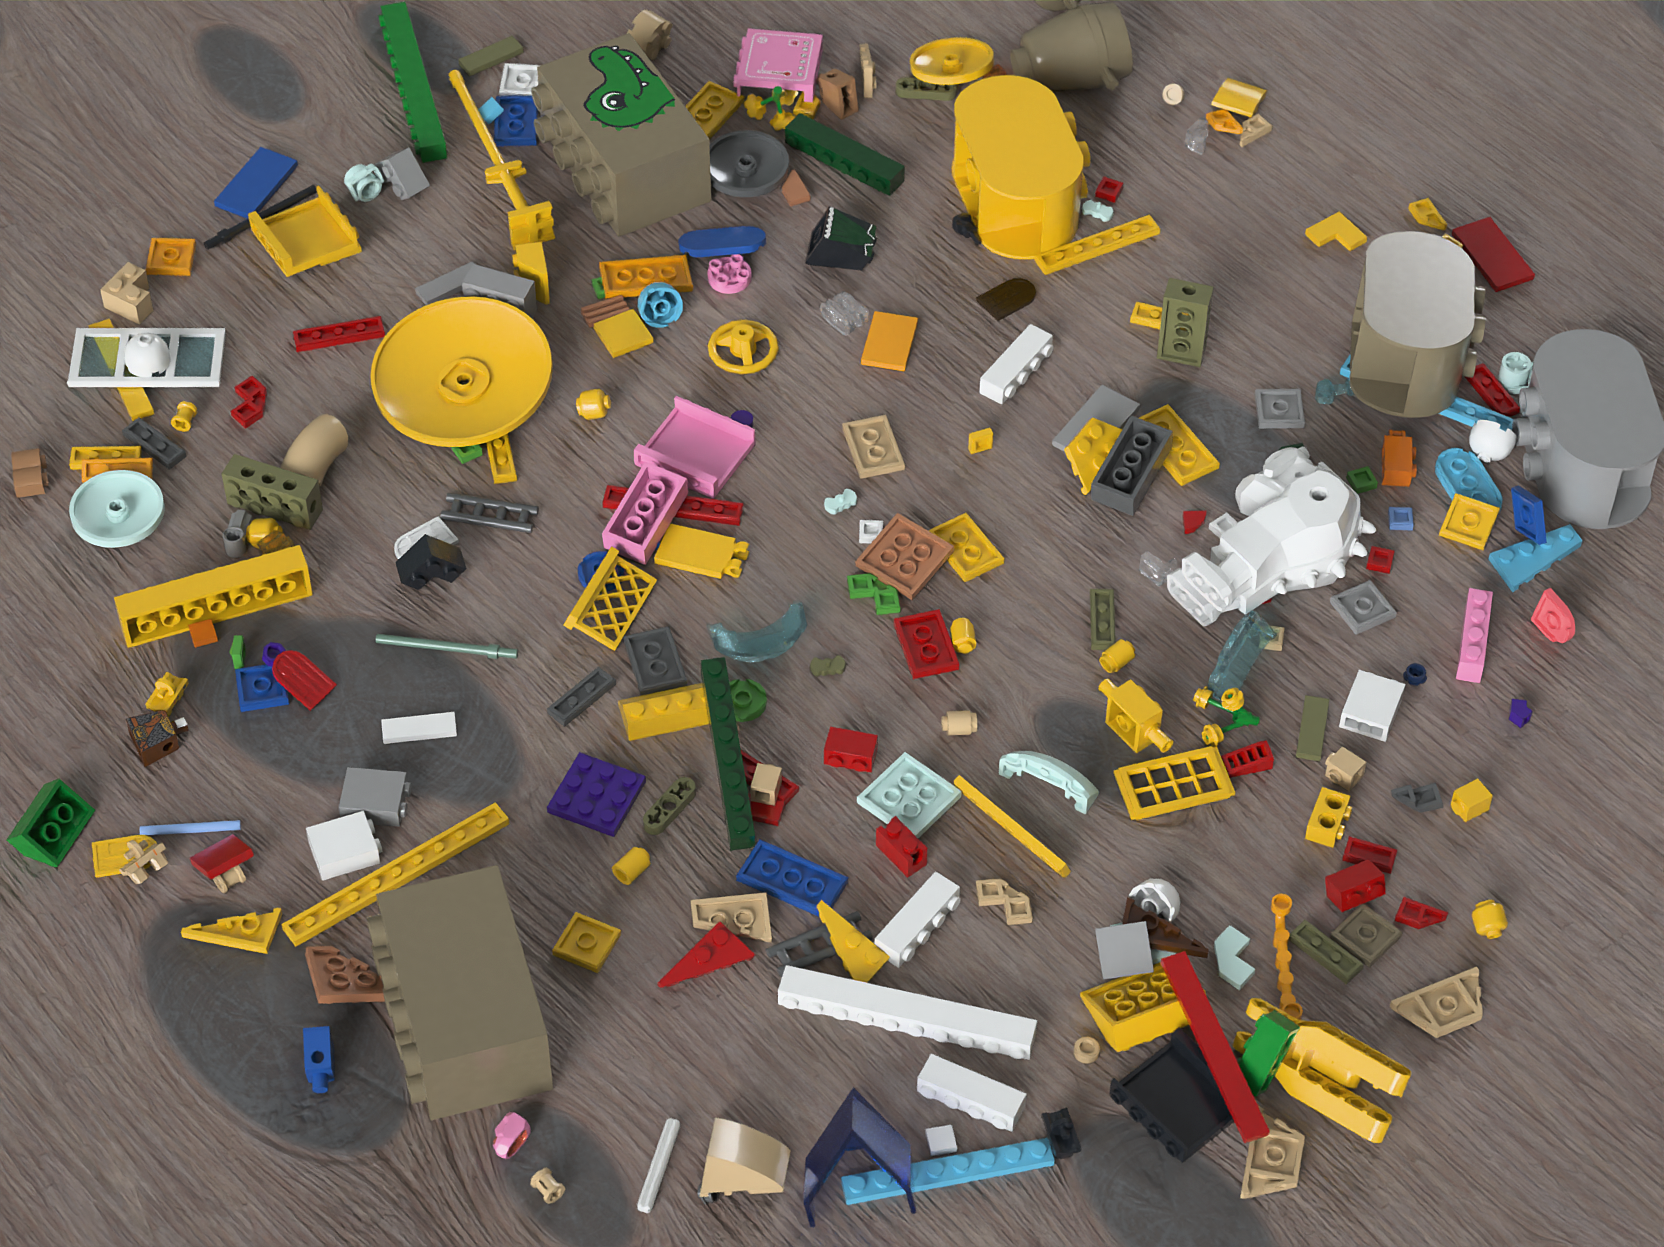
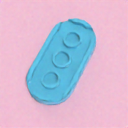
M1451 448L1441 452L1436 460L1435 473L1451 500H1453L1455 493L1499 507L1501 511L1502 494L1480 459L1470 451L1469 453L1464 452L1461 448Z

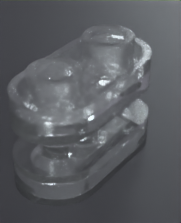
M844 291L835 295L833 301L829 299L820 304V312L824 319L844 336L852 333L855 330V326L862 327L869 321L867 308L860 305L851 294Z

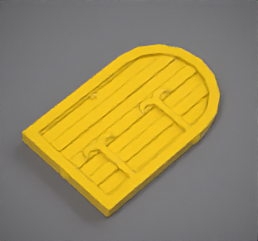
M133 835L92 842L96 878L121 874L119 869L135 858L133 856L127 860L124 856L129 851L127 843L130 840H134L138 844L145 840L148 846L143 849V852L153 844H157V842L152 837L146 835ZM149 862L143 865L144 869L151 866Z

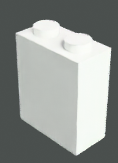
M1359 670L1343 708L1339 727L1386 742L1403 699L1405 684L1371 672Z
M364 811L306 828L308 843L322 881L380 864L379 853H382V847L379 838L374 839L372 834L375 833L372 819L367 820Z

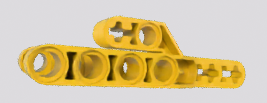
M1251 998L1246 1014L1257 1021L1262 1014L1266 1015L1276 1010L1301 1027L1275 1075L1287 1093L1363 1138L1374 1143H1382L1393 1119L1392 1116L1343 1086L1357 1088L1361 1078L1373 1084L1375 1089L1380 1088L1391 1095L1402 1097L1411 1077V1071L1402 1064L1327 1022L1298 1020L1262 999ZM1243 1031L1237 1032L1232 1043L1233 1048L1244 1054L1246 1051L1244 1045L1252 1034Z

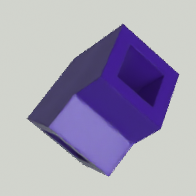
M1512 699L1509 708V720L1519 728H1522L1530 721L1532 710L1527 707L1526 700Z

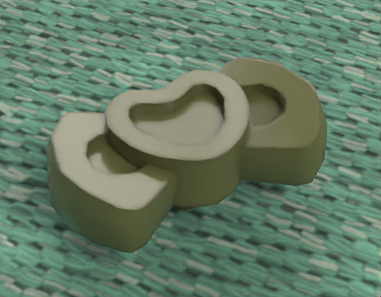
M840 655L833 659L825 658L824 660L814 657L810 663V670L816 677L828 674L835 675L836 673L842 674L846 668V661Z

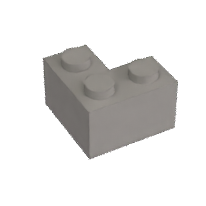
M409 147L394 152L374 164L384 179L383 184L391 181L394 193L401 200L410 198L430 186Z

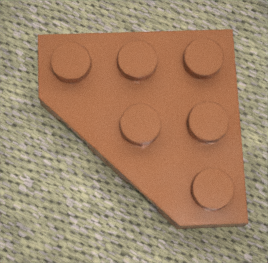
M333 946L306 947L305 956L318 1003L385 1001L381 975L378 976V974L369 970V965L354 957L350 960L340 955V950Z

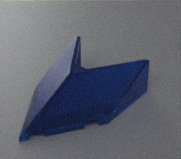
M854 1087L805 1158L803 1204L810 1227H815V1196L845 1151L864 1149L906 1192L911 1214L917 1213L911 1145Z

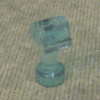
M1349 378L1345 380V384L1333 385L1328 379L1319 381L1316 386L1315 400L1320 404L1329 405L1333 403L1336 395L1347 393L1348 396H1355L1351 390Z

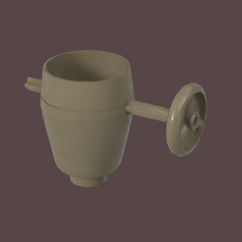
M1035 0L1042 9L1053 12L1067 11L1030 29L1022 35L1020 48L1010 50V60L1014 75L1035 80L1051 91L1093 89L1105 86L1107 89L1110 88L1111 91L1115 90V86L1119 85L1118 81L1130 76L1133 68L1129 35L1117 5L1111 1L1078 5L1082 0Z

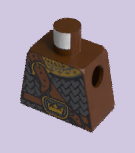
M163 710L126 718L130 737L144 767L179 749L177 735L189 731L184 717L170 722L166 711Z

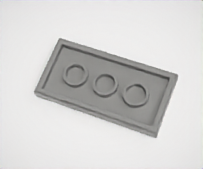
M1101 385L1052 441V445L1064 451V448L1092 417L1123 429L1129 417L1134 416L1139 411L1140 404Z

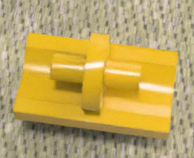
M166 672L163 678H159L156 681V688L146 702V708L155 712L160 710L166 711L169 718L173 707L181 699L184 690L189 684L188 679L178 678Z

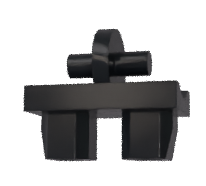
M1063 1108L1057 1112L1042 1113L1041 1118L1055 1158L1064 1159L1072 1157L1073 1153L1081 1152V1145L1068 1109Z

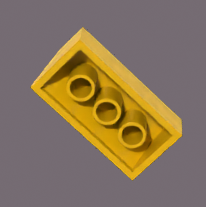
M702 683L618 700L629 741L709 724Z

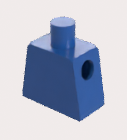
M330 1026L303 1028L304 1063L308 1082L312 1083V1091L314 1093H325L328 1091V1082L335 1080L334 1042Z

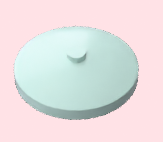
M129 470L108 471L90 478L76 490L69 506L71 523L76 533L87 542L101 547H123L145 539L159 526L165 510L163 495L159 486L148 476Z

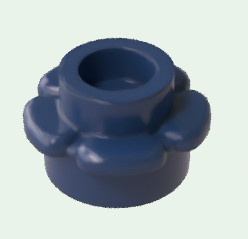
M1418 663L1410 664L1403 673L1404 680L1413 686L1424 684L1427 680L1426 669Z

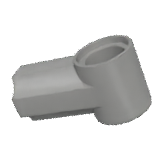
M237 510L235 513H232L228 528L223 532L225 552L232 558L241 557L246 552V529L253 518L245 510Z

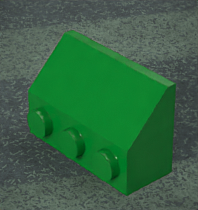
M56 779L43 785L6 841L24 856L53 867H58L95 812V809L61 779Z

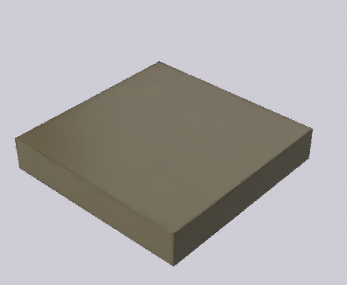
M1361 904L1331 933L1330 938L1370 968L1402 937V931L1367 905Z

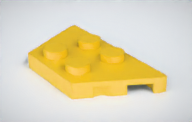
M1093 417L1086 422L1064 448L1066 456L1072 464L1075 476L1079 475L1083 487L1081 491L1084 495L1091 491V483L1122 431L1120 428Z

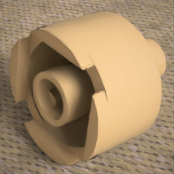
M647 9L641 11L632 22L635 24L633 30L629 29L627 34L630 33L647 57L654 60L659 50L662 48L666 49L671 42L669 35L672 23L653 11Z

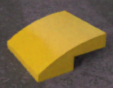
M1227 78L1216 93L1212 105L1252 117L1257 112L1259 104L1265 99L1267 90Z

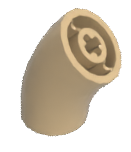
M328 414L318 416L295 438L280 468L317 479L320 487L333 461L348 446V435L345 427L334 416Z

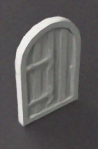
M438 516L398 538L394 544V552L397 559H399L424 534L452 545L459 543V540Z

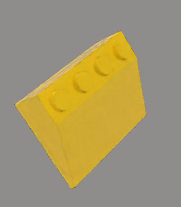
M1161 963L1153 965L1154 972L1120 977L1080 992L1081 999L1105 1040L1117 1052L1129 1050L1133 1046L1143 1042H1150L1156 1037L1172 1033L1178 1028L1189 1025Z

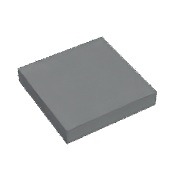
M1255 389L1259 429L1304 428L1305 418L1301 389Z
M1371 580L1330 598L1332 606L1356 635L1396 617L1397 612Z
M1146 921L1095 929L1103 980L1154 972Z

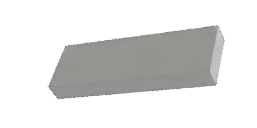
M473 261L415 288L416 294L425 305H428L462 291V281L472 264H474Z

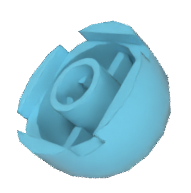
M654 282L647 285L641 291L637 307L642 319L649 326L665 328L669 326L666 323L679 319L683 311V301L679 292L670 284Z

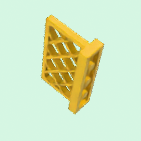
M611 546L563 626L570 630L575 627L615 651L657 579L617 555L619 551ZM616 565L626 569L627 575L618 577L615 570ZM642 579L649 583L647 588L638 589L635 580ZM630 581L633 590L622 591L620 582ZM614 583L617 592L607 594L605 584ZM635 595L637 605L628 606L625 596ZM619 597L622 607L612 608L609 599ZM604 600L607 609L597 611L594 601ZM624 612L627 622L617 623L614 613ZM609 614L612 624L602 625L599 616ZM594 617L597 626L589 627L582 622L583 619ZM614 629L617 636L615 642L606 637L605 630Z

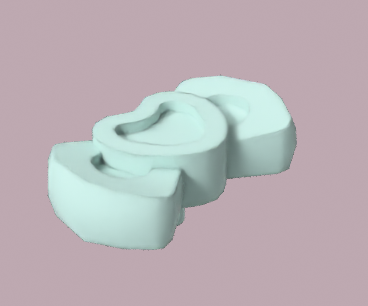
M1088 200L1082 205V213L1084 215L1091 214L1094 218H1101L1103 222H1108L1113 218L1112 207L1101 205L1100 202Z
M845 489L843 494H838L835 498H826L824 501L825 510L835 515L837 512H842L844 509L856 505V493L850 489Z

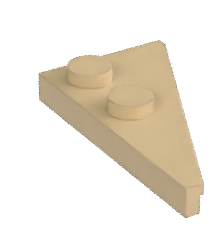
M868 43L860 44L864 98H872V89H876V76H873L875 74V62H872Z

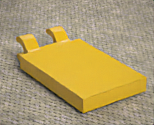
M670 523L656 552L654 561L658 565L722 579L723 574L739 578L742 572L740 568L741 560H747L749 556V551H747L749 543L744 541L736 543V538Z

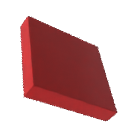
M232 834L191 856L189 859L195 868L209 879H213L252 858L254 854L248 845Z

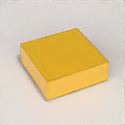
M991 428L969 433L968 449L971 454L992 448L993 432Z

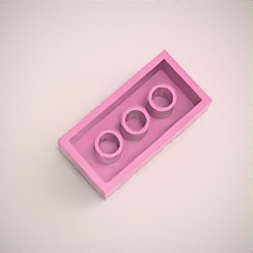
M645 462L602 533L604 548L609 550L612 546L619 551V555L646 565L688 494L687 478Z

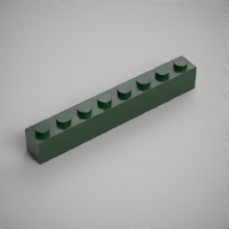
M725 657L701 660V679L730 851L754 848L755 831Z

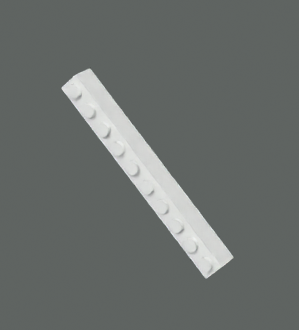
M788 965L785 966L778 989V1004L789 1009L797 1008L809 1011L812 1014L829 1015L839 1020L847 1019L859 1022L862 1025H874L889 1031L896 1030L909 1033L916 1037L924 1036L933 1038L938 1042H951L965 1048L973 1047L985 1050L988 1053L1009 1055L1015 1059H1030L1036 1036L1037 1020Z

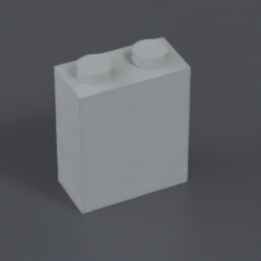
M347 767L339 803L340 818L364 811L367 820L372 819L373 825L400 827L402 817H406L407 802L405 800L411 794V782H407L406 772Z

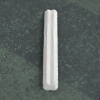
M668 1118L666 1120L637 1203V1208L641 1212L649 1213L652 1210L680 1129V1121L677 1119Z

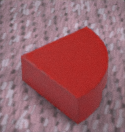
M1183 511L1185 534L1195 532L1197 528L1205 523L1206 511Z

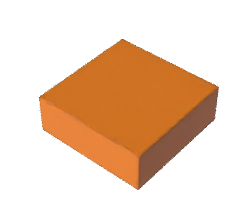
M212 619L188 625L195 648L218 642Z

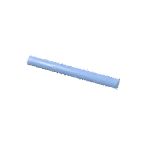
M241 821L140 826V835L151 836L241 830Z

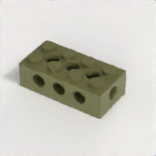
M1169 278L1163 297L1157 359L1201 367L1207 344L1214 286Z
M237 454L232 456L221 473L227 504L233 507L243 508L255 514H262L277 521H284L296 527H303L311 530L323 511L317 479Z

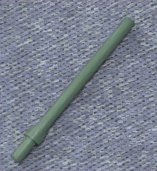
M386 634L376 635V643L487 655L488 658L498 659L499 657L518 658V649L502 648L497 644L484 646Z

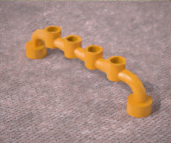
M1277 894L1272 898L1271 910L1275 914L1276 929L1273 945L1278 950L1275 967L1280 971L1277 988L1282 993L1279 1009L1301 1020L1303 1009L1300 1004L1296 1003V998L1292 994L1294 976L1290 973L1289 968L1292 955L1287 947L1290 934L1285 926V916L1291 911L1292 900L1286 894Z

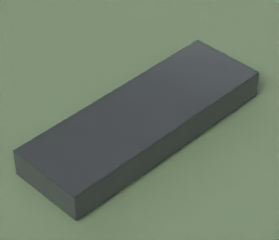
M139 417L122 430L123 436L135 445L141 446L143 451L169 470L187 457L183 449Z
M597 667L548 707L547 714L565 727L616 685V679L600 667Z

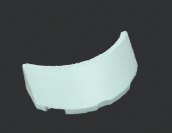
M1015 751L1003 755L1000 759L999 775L1010 779L1014 772H1017V776L1020 777L1024 772H1027L1065 790V797L1067 799H1070L1072 796L1076 800L1075 809L1081 813L1086 814L1099 795L1098 789L1085 776L1066 763L1051 756L1032 751Z

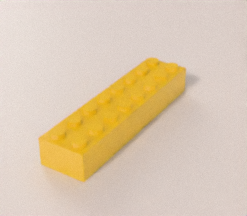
M300 545L131 593H125L114 597L120 626L127 647L130 648L189 631V624L212 619L214 624L309 597L313 594L308 565Z

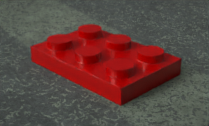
M940 609L894 618L893 625L913 679L959 670V661Z

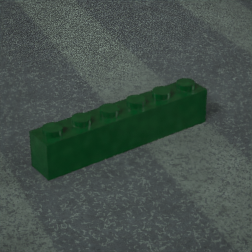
M801 113L785 127L786 144L888 196L905 180L904 165Z

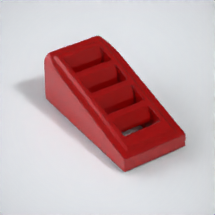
M1267 740L1221 755L1229 778L1273 768L1274 757ZM1243 759L1244 764L1241 765L1239 760ZM1233 761L1235 768L1232 769L1229 762Z

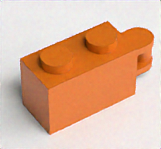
M1389 429L1388 435H1384L1382 445V485L1410 487L1411 478L1416 477L1417 465L1413 464V460L1416 459V447L1412 446V437H1406L1405 430Z

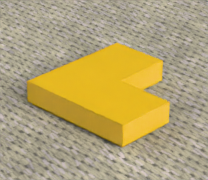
M1340 212L1314 224L1305 231V235L1318 247L1337 239L1344 247L1351 251L1367 242V236Z

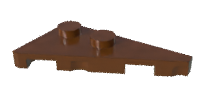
M1127 897L1122 925L1146 921L1150 949L1173 953L1185 951L1187 955L1208 959L1209 949L1203 943L1196 939L1190 940L1181 934V929L1165 919L1159 918L1151 910L1146 912L1135 905V900Z

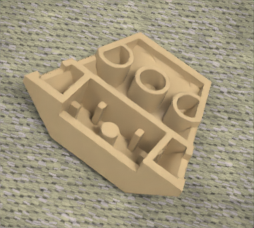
M715 1117L700 1197H708L709 1193L724 1192L725 1196L732 1195V1191H748L750 1194L783 1192L791 1150L767 1134L743 1124Z

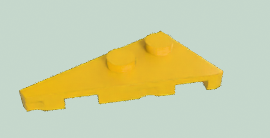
M821 900L816 907L819 911V917L822 923L826 924L831 934L830 940L838 956L842 959L845 971L849 972L852 980L868 983L890 957Z
M273 908L274 912L256 915V912L245 916L218 919L217 924L202 927L201 923L193 924L182 928L181 934L183 938L267 954L282 917V909Z

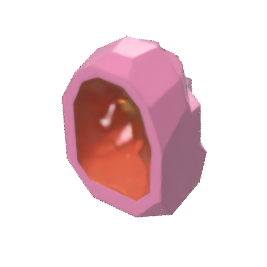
M509 1112L505 1115L503 1120L494 1129L496 1137L493 1140V1147L496 1154L502 1158L509 1159L522 1147L531 1132L528 1122L515 1112Z

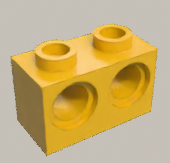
M1322 787L1307 825L1305 839L1334 848L1336 840H1341L1346 827L1342 825L1343 821H1349L1353 809V807L1349 806L1351 796Z

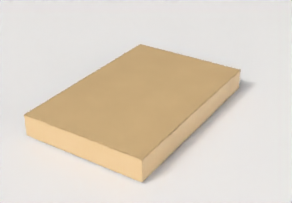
M886 415L842 423V430L860 479L905 470L903 458Z

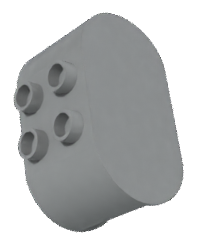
M1590 329L1570 330L1549 338L1540 346L1535 355L1528 387L1520 389L1519 404L1521 418L1514 419L1512 424V432L1517 437L1515 445L1525 446L1527 452L1523 457L1524 476L1527 481H1536L1543 503L1555 515L1571 524L1591 529H1609L1626 525L1639 518L1646 511L1651 499L1650 484L1656 462L1664 450V420L1642 357L1638 350L1628 341L1604 331Z

